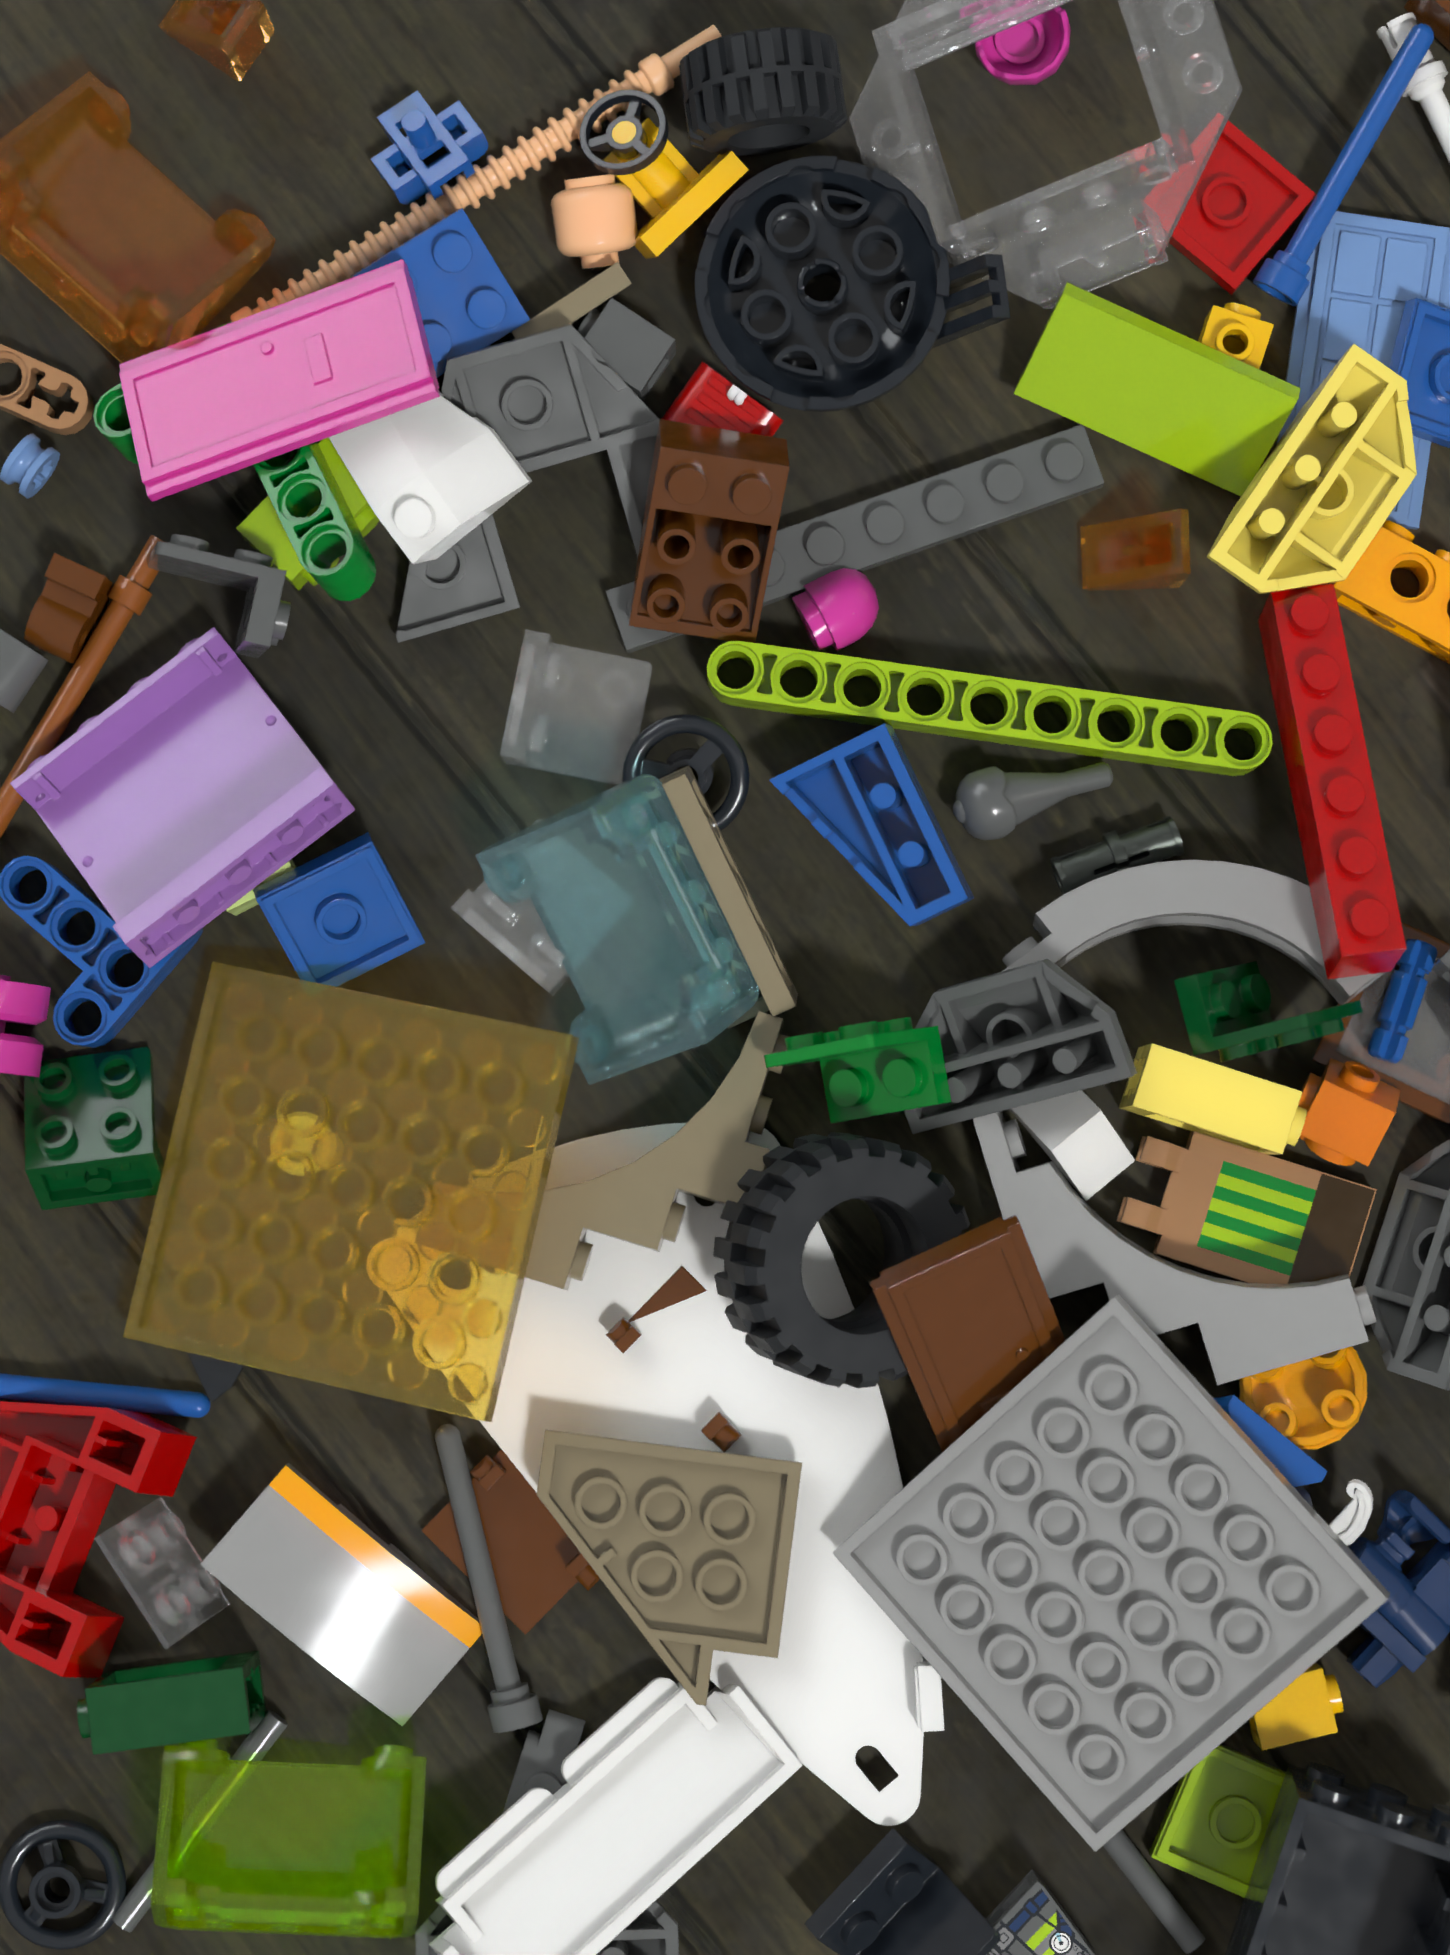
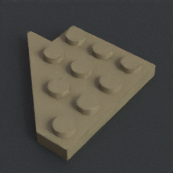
M545 1429L537 1487L538 1498L696 1705L706 1706L713 1650L778 1658L802 1469L801 1462Z

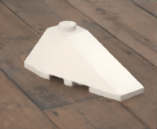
M440 391V397L329 437L371 509L412 564L439 558L532 482L494 429L477 417H471L445 399L444 394Z

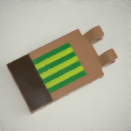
M1190 1131L1185 1148L1150 1136H1142L1135 1161L1170 1171L1169 1179L1160 1207L1133 1198L1123 1197L1116 1221L1158 1234L1153 1253L1246 1283L1290 1284L1318 1281L1348 1274L1350 1278L1377 1189L1195 1131Z

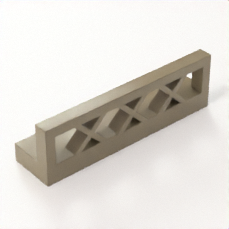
M688 765L621 796L619 802L728 1029L756 1017L758 1011L764 1013L770 1010L773 1017L795 1007L798 997L797 990L690 766ZM666 792L679 820L675 836L673 837L649 828L638 805ZM683 831L685 832L689 842L681 840ZM655 841L671 846L666 861H664ZM677 849L696 855L707 878L702 894L675 884L669 870ZM711 889L716 899L708 897ZM683 898L698 903L693 919ZM704 906L723 912L734 935L729 951L703 942L697 926ZM738 945L741 949L743 956L735 954ZM710 955L725 961L720 976ZM732 963L751 970L762 993V997L740 1007H734L724 986Z

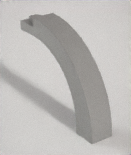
M1208 860L1156 862L1123 869L1094 879L1062 895L1035 914L1033 926L1043 937L1040 943H1037L1031 936L1018 944L1002 959L1007 966L1003 971L1047 958L1061 968L1085 950L1119 935L1158 926L1190 925L1231 931L1275 948L1313 975L1340 1005L1348 1003L1386 973L1327 980L1310 887L1290 877L1262 868L1226 861Z

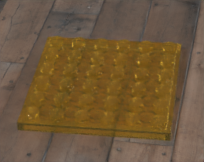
M212 962L123 1337L476 1420L492 1422L579 1038L570 1034Z

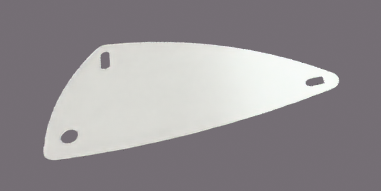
M686 1123L659 1124L623 1129L578 1139L537 1152L500 1167L463 1187L490 1192H537L587 1182L633 1163L674 1136ZM765 1128L762 1135L750 1132L747 1141L748 1143L770 1149V1151L780 1146L774 1135ZM679 1191L675 1203L686 1206L680 1230L675 1243L663 1240L660 1252L587 1230L583 1241L593 1244L591 1258L583 1281L572 1278L568 1290L484 1264L482 1275L474 1286L465 1290H455L448 1287L439 1275L438 1265L444 1252L416 1243L426 1210L394 1232L384 1242L378 1258L379 1276L385 1288L436 1363L487 1432L536 1493L545 1429L722 1452L701 1432V1429L720 1412L742 1434L726 1453L802 1463L778 1658L713 1650L710 1680L720 1690L728 1684L739 1686L796 1758L869 1820L884 1826L898 1825L907 1821L915 1813L921 1797L924 1732H921V1728L917 1726L914 1666L917 1665L916 1662H923L921 1653L832 1553L903 1489L891 1430L878 1383L874 1387L855 1388L844 1383L840 1387L822 1384L773 1365V1360L756 1354L745 1344V1335L747 1333L734 1329L725 1314L726 1307L732 1304L733 1301L730 1298L718 1295L714 1278L716 1273L724 1271V1259L714 1257L713 1252L715 1237H726L729 1221L720 1218L725 1205L715 1203L707 1207L701 1206L696 1202L693 1195ZM817 1222L808 1236L804 1247L802 1281L806 1295L815 1311L824 1318L834 1319L854 1310L832 1251ZM683 1266L707 1291L629 1322L642 1335L622 1353L606 1334L623 1317L628 1321ZM864 1746L875 1747L899 1775L880 1792L856 1764V1753Z

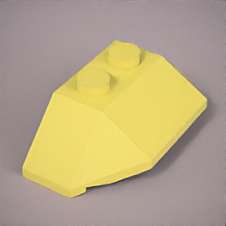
M1352 344L1301 408L1226 519L1207 558L1258 594L1344 581L1417 475L1413 433L1407 400H1409L1407 380L1356 344Z

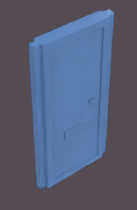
M1336 211L1306 263L1311 268L1306 276L1310 284L1295 309L1285 379L1286 382L1301 388L1297 403L1277 437L1276 445L1304 404L1352 344H1356L1389 368L1406 301L1419 298L1450 310V228ZM1413 436L1417 475L1386 520L1397 523L1406 529L1417 530L1420 525L1431 442Z

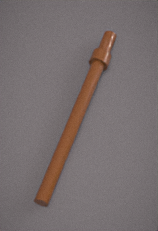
M151 534L127 576L119 575L107 595L112 600L1 786L0 838L24 800L10 783L24 773L35 759L50 753L54 749L133 614L135 613L140 616L153 594L148 589L159 571L149 568L148 563L156 543L164 542Z

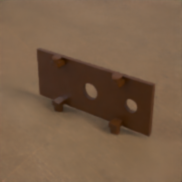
M682 1266L628 1321L623 1317L606 1336L624 1353L642 1335L630 1322L699 1295L707 1290ZM720 1412L701 1429V1432L722 1452H726L742 1435ZM501 1449L493 1458L487 1454L469 1473L473 1476L471 1480L504 1614L526 1635L577 1582L589 1591L600 1580V1577L538 1498L536 1491ZM449 1502L421 1531L468 1577L451 1503Z

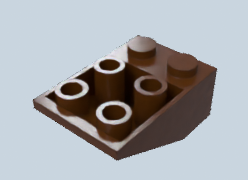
M660 419L649 478L629 626L726 641L756 642L790 467L787 439Z

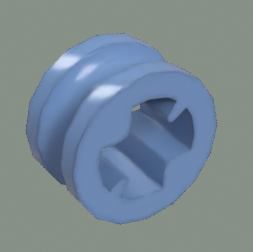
M33 433L24 437L15 446L0 472V479L7 485L14 482L18 483L19 493L27 499L34 496L45 485L60 459V453L53 447L46 450L40 447L41 439Z

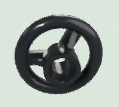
M692 714L668 716L646 727L631 744L626 754L622 771L624 794L626 795L641 788V778L656 781L675 772L681 766L689 765L696 770L698 784L704 795L713 781L714 769L712 764L723 753L730 769V788L723 804L713 813L719 829L722 831L737 817L746 801L750 784L747 758L737 739L719 723L709 718ZM690 733L708 739L699 749L687 747L673 752L666 762L646 758L650 750L658 742L675 734ZM648 801L638 805L649 828L673 837L675 836L679 821L671 820L661 815ZM683 831L681 840L688 841V838L685 832Z
M53 1820L32 1827L11 1845L0 1867V1904L7 1920L25 1939L49 1949H74L98 1939L113 1925L112 1918L126 1895V1873L117 1849L100 1831L78 1821ZM59 1839L77 1841L91 1849L103 1864L107 1882L82 1878L74 1867L66 1863ZM38 1847L44 1867L34 1876L30 1883L29 1899L31 1906L25 1911L18 1895V1875L26 1857ZM61 1877L65 1879L70 1887L69 1895L65 1897L56 1895L50 1886L51 1878ZM82 1900L103 1904L90 1921L77 1928L55 1930L41 1925L46 1918L59 1919L69 1915Z

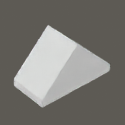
M1082 1090L1010 1109L1085 1201L1135 1161L1101 1109Z

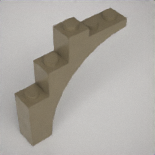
M758 1011L738 1060L713 1097L674 1136L633 1163L587 1182L537 1192L480 1191L435 1181L416 1243L564 1290H568L572 1278L583 1281L593 1250V1244L583 1241L587 1230L658 1252L661 1250L663 1240L675 1243L686 1209L685 1205L675 1203L679 1191L725 1205L727 1200L738 1203L744 1191L738 1187L737 1183L748 1169L763 1172L767 1168L763 1162V1156L770 1152V1149L748 1143L747 1141L750 1132L762 1135L773 1098L762 1095L768 1073L772 1071L781 1074L783 1066L766 1068L764 1059L766 1054L786 1051L784 1038L789 1036L781 1034L783 1018L772 1017L770 1014Z

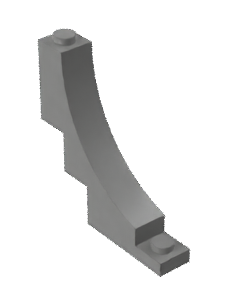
M1002 1111L973 1118L1003 1220L1014 1215L1018 1218L1049 1298L1104 1282L1109 1301L1119 1294L1155 1335L1198 1323L1217 1385L1369 1341L1364 1326L1377 1322L1365 1285L1352 1288L1348 1274L1312 1282L1263 1284L1212 1277L1180 1267L1145 1250L1120 1234L1096 1214L1071 1187L1054 1161L1020 1170L1017 1158L1027 1156L1016 1119L1005 1122Z

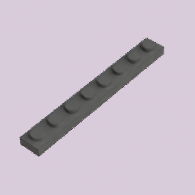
M1079 425L777 531L763 606L805 592L804 585L832 571L847 568L863 572L1102 488L1104 480L1085 427ZM635 581L606 591L627 654L683 635L629 626Z

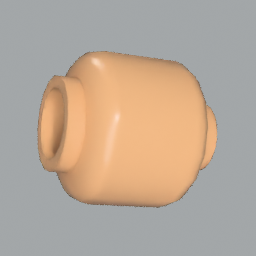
M612 174L564 180L565 190L555 194L551 202L558 251L568 257H581L582 269L611 266L617 262L619 263L618 252L632 248L636 244L635 238L638 235L631 189L622 183H615V176Z

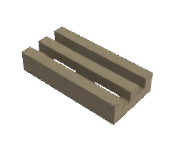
M617 262L513 330L508 336L511 340L565 324H572L632 283Z

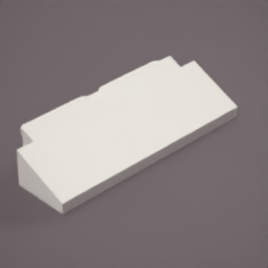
M665 1677L655 1678L563 1760L561 1774L567 1783L555 1794L552 1795L550 1791L540 1787L530 1789L439 1870L435 1878V1886L441 1896L435 1901L454 1922L429 1945L438 1955H596L803 1765L739 1686L728 1684L722 1690L715 1686L708 1693L707 1703L704 1706L696 1705L679 1682L676 1684L673 1680Z

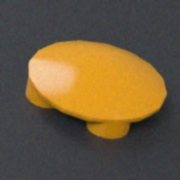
M1351 1346L1241 1378L1240 1400L1301 1450H1317L1341 1440L1359 1421L1367 1401V1373L1357 1351Z

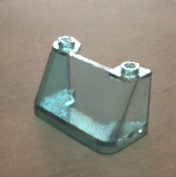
M647 773L620 783L493 843L475 855L483 870L487 886L503 901L515 904L531 898L586 1009L576 1016L571 1023L568 1046L571 1056L579 1064L589 1085L709 1043L750 1010L757 1002L759 987L667 797L662 782L657 777Z

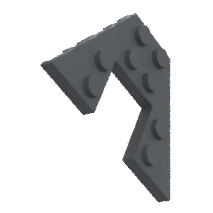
M571 323L448 358L441 389L444 398L471 417H477L494 429L526 473L607 450L638 557L649 478L660 419ZM493 514L436 560L412 564L411 561L409 562L396 633L398 643L520 608Z

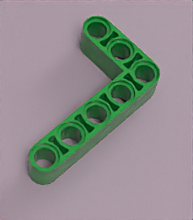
M120 383L100 397L95 405L94 422L98 430L128 461L138 464L124 394ZM314 442L254 464L300 563L330 597L338 601H351L360 598L369 591L375 581V561L318 443ZM295 455L294 459L291 462H289L287 465H284V463L290 457ZM320 505L316 512L306 517L311 509ZM345 555L341 563L336 567L330 568L338 557Z

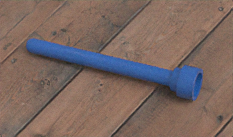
M1420 23L1411 28L1285 251L1277 250L1273 259L1266 258L1253 283L1270 296L1292 306L1298 305L1310 284L1306 276L1311 268L1306 263L1434 40V32L1429 25Z
M0 1373V1399L106 1407L141 1413L194 1418L205 1416L211 1407L208 1396L201 1392Z

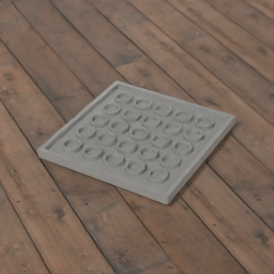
M1119 1294L1112 1298L832 1552L1095 1852L1385 1603L1390 1596L1386 1588Z

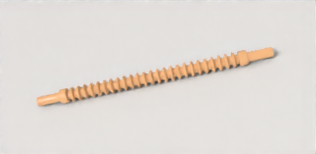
M711 25L661 57L656 53L649 55L638 63L639 71L633 73L631 70H625V79L622 82L618 83L615 79L609 80L608 85L610 89L603 93L600 89H595L593 91L594 99L589 102L584 98H580L577 110L572 111L570 108H564V117L559 121L554 117H549L547 120L549 127L545 130L533 127L532 138L526 140L523 136H519L517 138L518 146L514 149L506 145L503 146V155L500 158L496 159L493 155H488L486 157L488 164L485 167L480 168L476 164L472 165L476 173L466 179L462 174L456 175V185L449 187L446 183L441 185L440 187L444 194L436 200L427 193L425 195L427 202L424 205L419 206L417 203L412 202L410 204L411 212L408 215L404 216L401 212H396V221L393 224L388 225L385 221L380 222L381 231L373 235L370 231H365V241L358 244L356 241L351 240L348 252L343 254L340 250H335L333 252L335 259L332 262L327 263L325 260L320 259L318 261L319 269L316 272L312 273L309 269H304V278L301 281L296 282L293 278L288 279V289L281 292L278 288H273L272 293L274 297L271 300L266 301L264 298L259 297L257 299L258 307L251 310L248 306H244L230 316L231 321L235 322L350 279V276L452 212L461 208L464 210L469 205L478 209L481 197L486 195L489 199H494L496 196L494 190L499 186L509 190L511 187L510 180L513 177L525 180V170L530 167L535 171L541 170L540 161L544 158H548L552 162L557 159L555 152L558 149L562 148L565 152H570L572 150L571 142L575 139L580 141V127L584 116L599 99L619 90H638L647 94L653 92L656 96L664 94L674 87L673 79L680 75V60L699 46L720 38L722 35L715 25ZM630 102L619 103L604 111L593 124V131L601 133V123L606 120L611 123L617 118L616 114L622 110L626 113Z

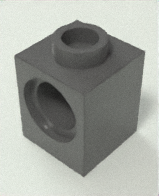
M613 298L609 300L602 313L595 308L591 310L577 330L643 402L676 354V341L673 337Z

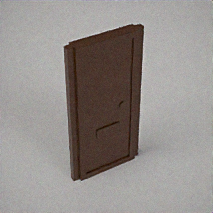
M1016 1215L1005 1220L1002 1217L994 1219L879 1272L881 1277L869 1282L942 1453L1066 1341Z

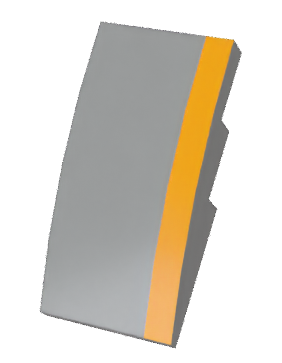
M289 1463L284 1466L200 1564L299 1648L401 1726L408 1721L482 1634L477 1617L392 1543L390 1545L386 1544L341 1503L336 1505Z

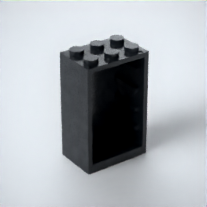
M1309 1762L1307 1768L1303 1769L1289 1764L1225 1955H1450V1807L1442 1804H1433L1430 1811L1407 1803L1408 1796L1392 1787L1371 1783L1369 1790L1344 1782L1346 1776L1329 1766Z

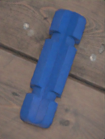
M1408 938L1405 941L1406 950L1396 963L1400 966L1399 971L1395 970L1392 973L1377 1021L1381 1023L1380 1028L1376 1027L1373 1030L1367 1048L1369 1055L1384 1062L1398 1063L1403 1058L1409 1038L1405 1037V1033L1413 1028L1428 983L1424 976L1425 974L1429 975V972L1432 971L1437 956L1436 947L1418 939Z

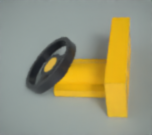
M619 90L602 97L587 111L580 127V143L590 163L598 170L614 175L620 183L627 185L633 193V198L652 218L638 231L634 246L645 259L659 256L749 169L733 151H728L723 155L719 154L698 174L668 140V121L660 104L652 96L642 91ZM630 102L625 116L614 119L607 127L606 134L589 139L593 124L604 111L619 103ZM642 103L651 107L658 114L659 129L650 118H646L642 123L640 122ZM591 151H604L610 153L603 160H601L598 157H596Z

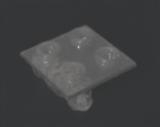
M159 1497L94 1538L165 1650L230 1605L221 1590L219 1580L200 1565L202 1559L186 1536V1530L182 1521L175 1513L170 1511L162 1497Z

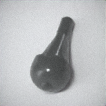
M1105 762L1065 772H1003L994 766L967 774L960 781L956 792V801L953 805V813L957 821L962 823L964 829L974 838L980 840L1000 839L1009 835L1015 829V826L1067 797L1109 787L1113 782V773L1109 764Z

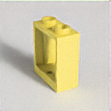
M1153 1043L1138 1048L1134 1059L1137 1074L1128 1078L1119 1106L1120 1109L1188 1131L1205 1134L1267 1155L1283 1154L1287 1144L1293 1146L1297 1144L1307 1114V1109L1298 1106L1302 1091Z

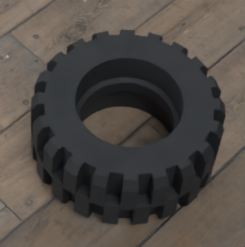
M831 1132L828 1137L810 1134L795 1138L793 1143L794 1149L778 1146L763 1156V1162L767 1167L763 1172L748 1169L737 1183L738 1187L744 1191L738 1203L727 1200L720 1216L721 1219L729 1221L725 1238L715 1237L713 1256L724 1259V1271L716 1273L714 1278L718 1295L730 1298L733 1301L732 1304L726 1307L725 1314L734 1329L747 1333L745 1335V1344L756 1354L773 1360V1365L792 1373L835 1387H840L843 1383L855 1388L874 1387L879 1382V1377L895 1381L907 1375L908 1372L873 1290L857 1308L834 1319L820 1316L812 1307L802 1281V1256L808 1236L819 1219L837 1204L852 1198L865 1201L876 1215L882 1229L885 1245L882 1271L962 1235L961 1230L968 1228L970 1225L965 1208L962 1205L949 1203L948 1200L954 1196L955 1189L944 1175L930 1172L931 1162L916 1152L900 1149L898 1144Z

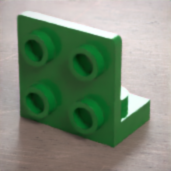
M911 1017L882 1022H865L839 1027L837 1031L827 1033L816 1032L784 1038L786 1051L764 1055L766 1068L820 1061L831 1124L951 1102L938 1026L913 1029Z

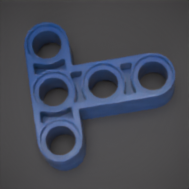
M22 856L15 858L5 865L0 874V896L6 905L83 971L59 998L53 1012L55 1030L62 1039L73 1045L96 1048L110 1042L197 943L203 932V928L151 968L143 962L144 972L140 981L133 986L122 987L115 978V964L124 954L133 951L123 942L113 928L116 922L104 907L57 867L37 857ZM41 870L47 880V890L39 901L26 904L20 897V881L27 873ZM88 911L93 916L96 924L95 933L87 943L79 946L73 945L67 936V924L76 913ZM92 1000L101 1010V1024L92 1034L82 1036L74 1028L73 1013L81 1003Z

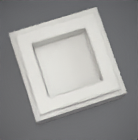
M923 1658V1662H916L917 1665L914 1666L917 1726L921 1728V1732L944 1731L941 1676Z

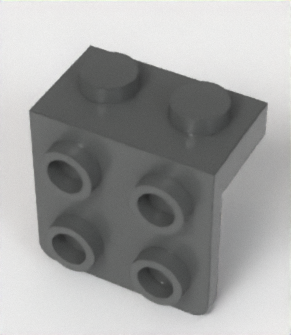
M172 534L170 542H157L150 554L149 568L247 591L234 647L236 654L259 658L271 645L277 646L278 640H283L289 620L291 602L280 600L286 571L273 568L272 557L241 549L235 550L234 557L209 553V542L179 534Z

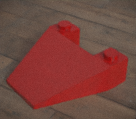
M0 1401V1642L10 1652L61 1677L99 1678L102 1675L125 1617L73 1593L116 1484L135 1493L173 1497L196 1441V1436L146 1413L106 1407Z

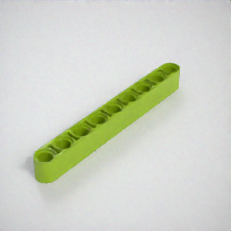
M728 641L718 646L710 655L707 663L708 686L712 694L720 702L731 706L880 726L885 723L894 729L1228 776H1241L1253 771L1269 756L1273 746L1272 732L1268 724L1259 716L1243 711L745 641ZM732 658L745 660L751 665L754 672L749 684L740 689L726 687L717 676L718 669L722 663ZM793 667L808 669L816 679V688L810 695L803 698L789 696L780 684L781 676ZM855 676L868 677L876 683L879 689V698L869 706L859 707L853 705L846 699L843 690L844 684ZM917 685L931 686L939 692L942 699V707L932 715L922 716L915 713L909 707L907 693ZM986 693L996 696L1004 706V718L996 724L989 725L976 720L970 710V702L975 696ZM1045 702L1058 704L1067 716L1065 730L1051 734L1042 731L1034 720L1035 707ZM1106 711L1121 713L1129 723L1130 733L1128 739L1122 742H1111L1102 737L1097 727L1099 715ZM1168 720L1184 722L1192 733L1190 749L1186 751L1169 749L1161 738L1162 724ZM1242 729L1252 736L1255 742V752L1251 759L1238 760L1227 752L1224 738L1228 730Z

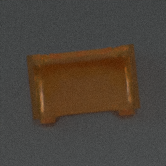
M89 71L0 139V254L121 363H125L199 335L269 259L276 238L268 232L264 223L252 213H245L234 208L225 211L216 221L128 143L131 133L130 108L126 100L118 91L106 87Z

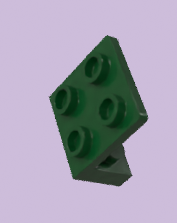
M1257 961L1174 980L1193 1055L1218 1050L1221 1062L1345 1031L1342 1018L1363 1013L1361 1002L1358 1000L1272 1022L1269 1010L1271 1004L1270 989L1264 977L1260 975Z
M140 1047L41 1061L39 1077L24 1076L25 1172L42 1210L168 1193V1171L155 1138L153 1057L149 1048Z

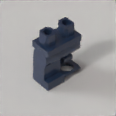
M1404 1489L1395 1492L1387 1499L1383 1521L1377 1530L1379 1538L1374 1542L1360 1536L1354 1543L1348 1546L1390 1593L1389 1599L1359 1624L1369 1636L1346 1660L1359 1675L1375 1688L1392 1677L1402 1666L1414 1673L1426 1660L1424 1656L1439 1646L1450 1632V1529L1414 1494ZM1434 1538L1438 1539L1439 1541L1405 1575L1402 1572L1401 1564L1415 1553L1409 1546L1415 1542Z

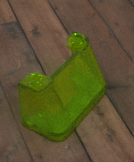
M215 1739L179 1743V1746L164 1745L151 1896L154 1923L164 1928L194 1931L401 1938L414 1935L419 1908L427 1757L413 1756V1749L409 1747L384 1745L376 1747L374 1749V1756L363 1758L360 1765L231 1760L228 1752L218 1749V1741Z

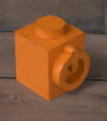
M1330 1058L1322 1076L1319 1077L1310 1073L1301 1089L1302 1095L1298 1106L1307 1109V1114L1299 1138L1305 1141V1144L1311 1151L1329 1162L1337 1165L1352 1166L1357 1161L1369 1166L1396 1113L1401 1090L1380 1081V1076L1364 1064L1355 1061H1346L1344 1064Z

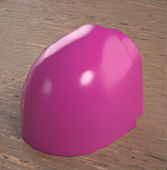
M842 568L832 571L804 585L806 591L792 598L810 640L819 651L831 645L836 651H839L859 640L873 626L879 610L875 588L866 575L856 569Z

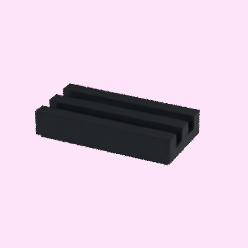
M983 254L949 268V290L989 275V279L949 295V298H943L944 309L947 310L946 314L972 305L989 296H992L993 305L944 323L933 348L1010 318L1002 255Z

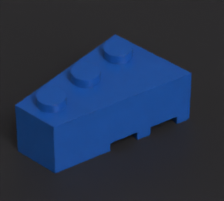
M884 723L769 780L811 822L812 826L851 863L853 868L909 926H918L974 899L892 726Z

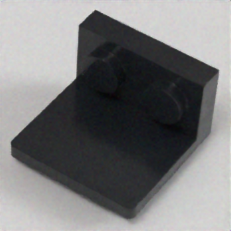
M894 1828L804 1923L818 1941L839 1955H987L1001 1939L1000 1933L934 1859Z

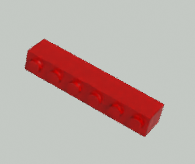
M1334 583L1271 592L1258 619L1327 980L1391 972L1406 950V943Z

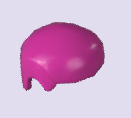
M991 0L986 3L975 24L976 55L985 69L999 81L1008 85H1036L1055 74L1069 52L1071 29L1067 13L1054 0Z

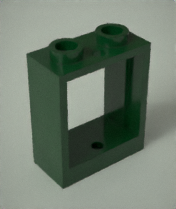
M259 1651L107 1671L85 1688L86 1698L79 1699L77 1703L79 1731L83 1739L91 1738L93 1755L249 1734L263 1720L266 1713Z

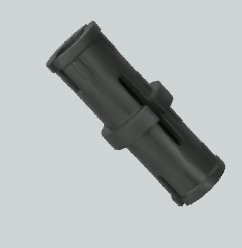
M1169 815L1164 817L1163 820L1118 835L1115 830L1102 835V842L1060 857H1053L1050 859L1059 889L1064 895L1094 879L1111 873L1156 863L1176 855H1183L1184 847L1178 828L1173 818Z

